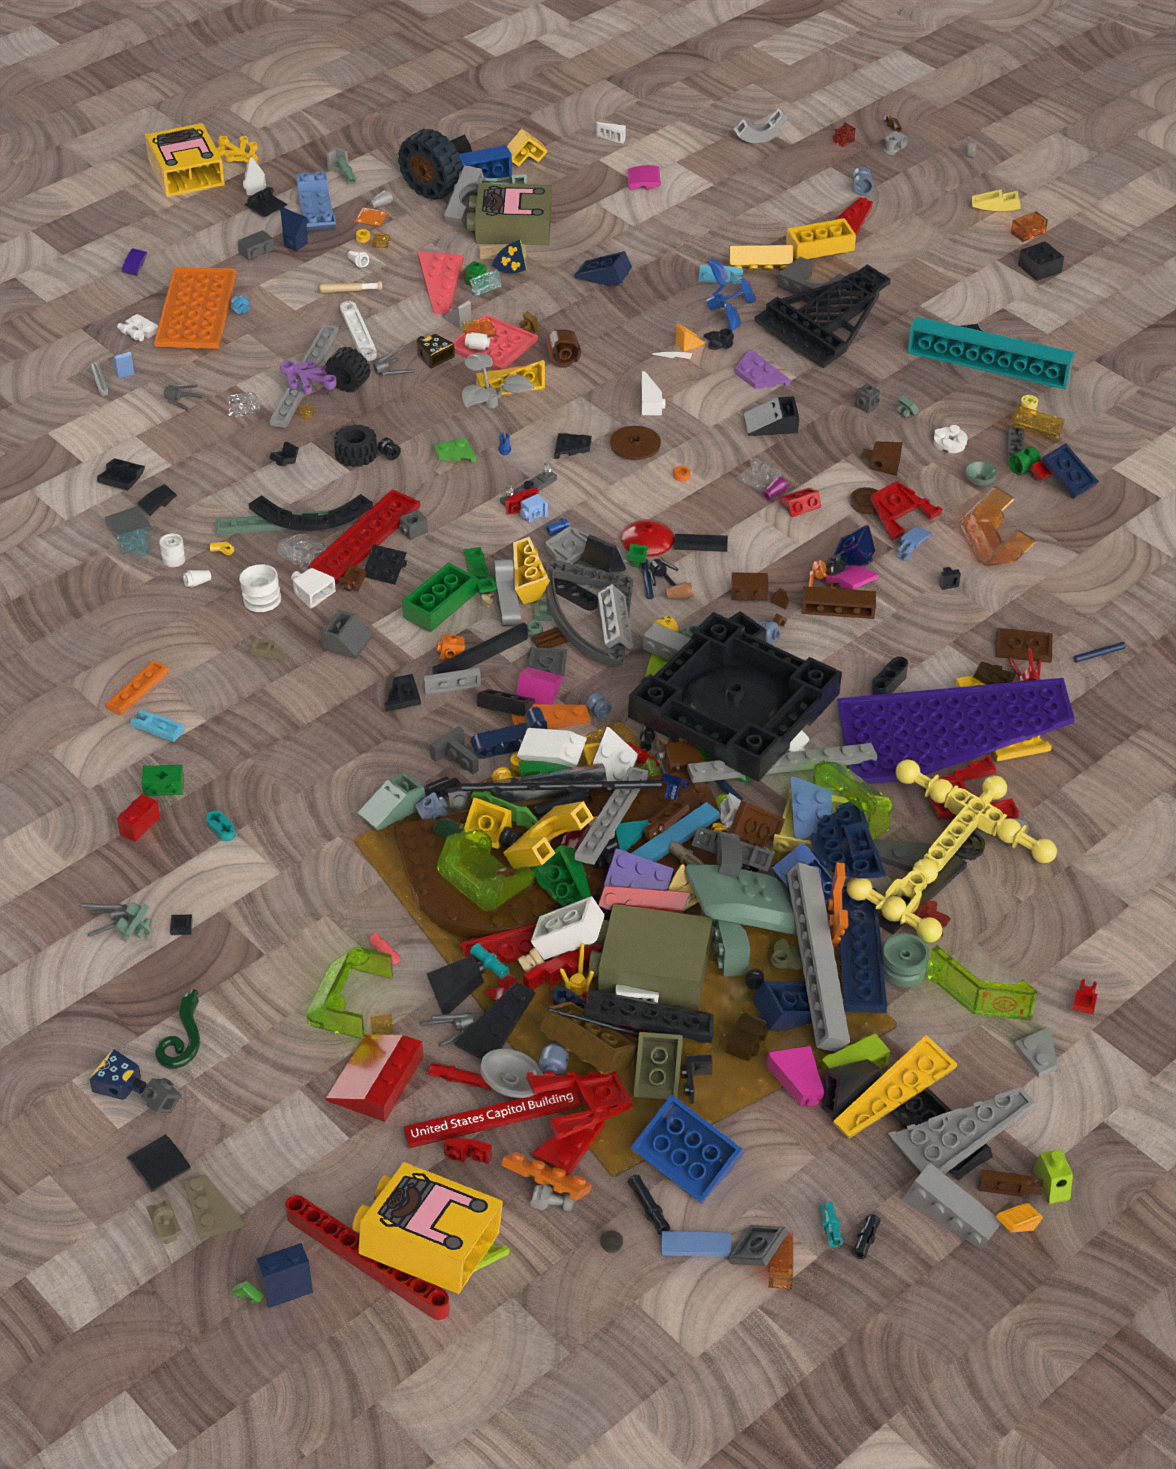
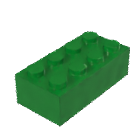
M448 562L402 600L403 617L432 632L477 593L476 576Z

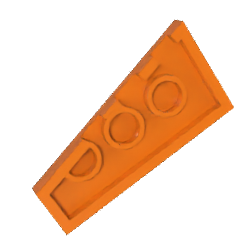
M533 704L532 706L541 709L547 721V729H558L590 723V715L586 705ZM509 714L513 725L525 723V716Z
M512 1152L504 1156L501 1166L524 1177L532 1175L534 1176L533 1180L541 1185L551 1184L554 1186L553 1190L560 1194L568 1192L570 1193V1199L575 1201L590 1193L592 1184L586 1182L584 1177L567 1175L565 1170L546 1167L545 1163L539 1160L530 1161L525 1159V1156L521 1153Z

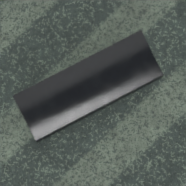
M927 1087L890 1113L907 1129V1126L922 1124L930 1118L952 1110ZM984 1144L949 1170V1172L960 1180L971 1170L993 1158L991 1148Z

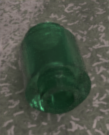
M439 818L434 826V833L442 839L458 843V841H462L464 838V826L447 818Z

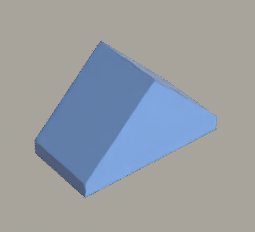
M131 352L114 356L111 364L118 378L134 374Z

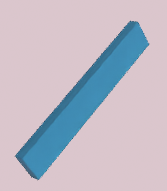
M706 802L673 824L664 833H660L631 854L656 862L670 853L668 850L673 842L677 841L679 844H683L695 835L698 826L706 828L719 819L720 812Z

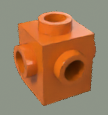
M442 634L441 640L437 641L436 652H439L440 660L446 661L464 652V637L454 634Z

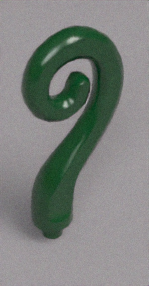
M195 989L185 993L179 1004V1017L189 1039L187 1049L181 1054L184 1049V1042L177 1036L165 1037L156 1046L155 1057L166 1068L177 1069L184 1067L198 1053L200 1035L193 1015L199 999L197 998L198 991ZM168 1046H174L175 1052L181 1055L177 1057L167 1056L165 1049Z

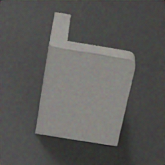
M337 147L331 149L327 153V168L341 173V169L336 161H338V158L344 157L348 164L347 151Z

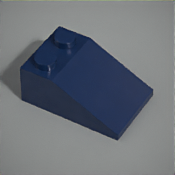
M622 251L585 260L574 276L576 279L607 286L619 285L628 275L632 265L626 252Z
M764 981L752 997L763 1020L767 1021L769 1031H787L812 1023L806 982Z

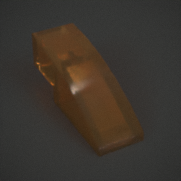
M791 1232L787 1234L769 1261L768 1288L792 1289L793 1233Z

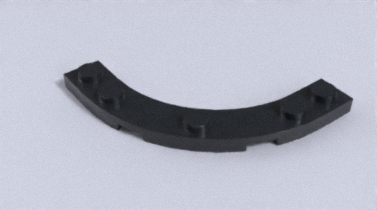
M362 494L345 505L328 511V514L319 516L318 513H302V516L294 515L292 511L275 505L262 495L249 503V509L266 521L283 528L300 531H317L338 527L355 520L373 508V502Z

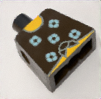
M437 334L427 338L424 336L418 337V356L430 369L455 357V345L453 342Z

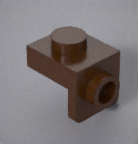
M349 565L344 577H339L338 581L342 588L347 591H359L367 572L364 569Z

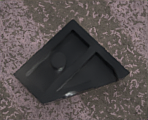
M558 433L554 459H559L560 455L566 453L572 456L578 453L590 452L592 436Z
M413 674L394 677L392 688L388 693V701L384 704L386 712L421 705Z

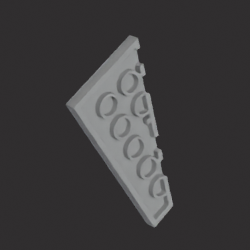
M1018 1087L995 1095L993 1099L975 1102L973 1106L964 1109L961 1107L935 1116L916 1126L913 1124L907 1126V1129L902 1131L890 1132L888 1136L920 1174L929 1163L945 1174L1033 1109L1036 1104L1022 1087Z

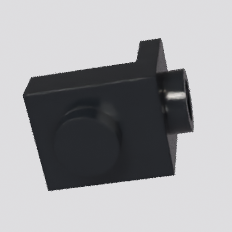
M284 442L282 451L271 452L270 459L279 466L294 464L299 447L289 442Z

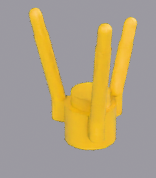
M584 943L580 944L578 973L574 974L569 981L564 969H560L565 988L576 995H582L585 991L588 992V987L594 974L593 971H590L587 979L583 976Z

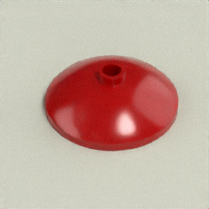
M642 519L624 528L621 534V542L627 551H629L631 544L648 546L647 557H654L666 553L672 547L674 534L667 525L660 521Z

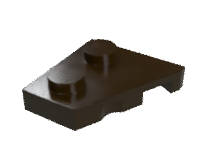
M980 662L973 678L985 685L1011 683L1018 670L1012 668L1011 671L1002 670V666Z

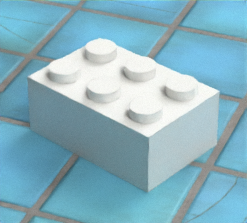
M588 897L539 916L531 943L543 960L551 957L556 958L564 952L576 950L580 947L581 943H584V945L594 943L598 938L605 915L593 897Z

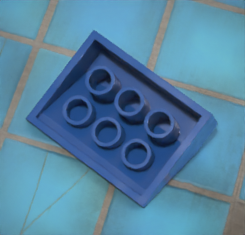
M672 1094L631 1147L632 1150L701 1203L727 1176L745 1153L740 1146Z

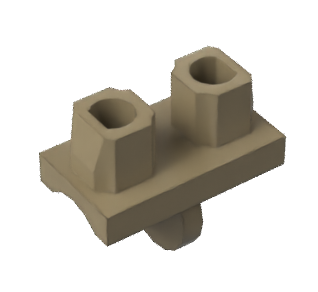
M169 1199L157 1205L147 1206V1211L159 1241H163L164 1244L176 1241L177 1236L181 1235L182 1232Z

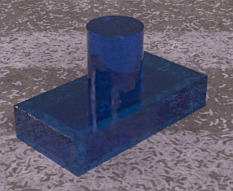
M663 773L661 778L662 781L669 783L665 797L673 800L677 799L680 787L689 789L691 783L689 780Z

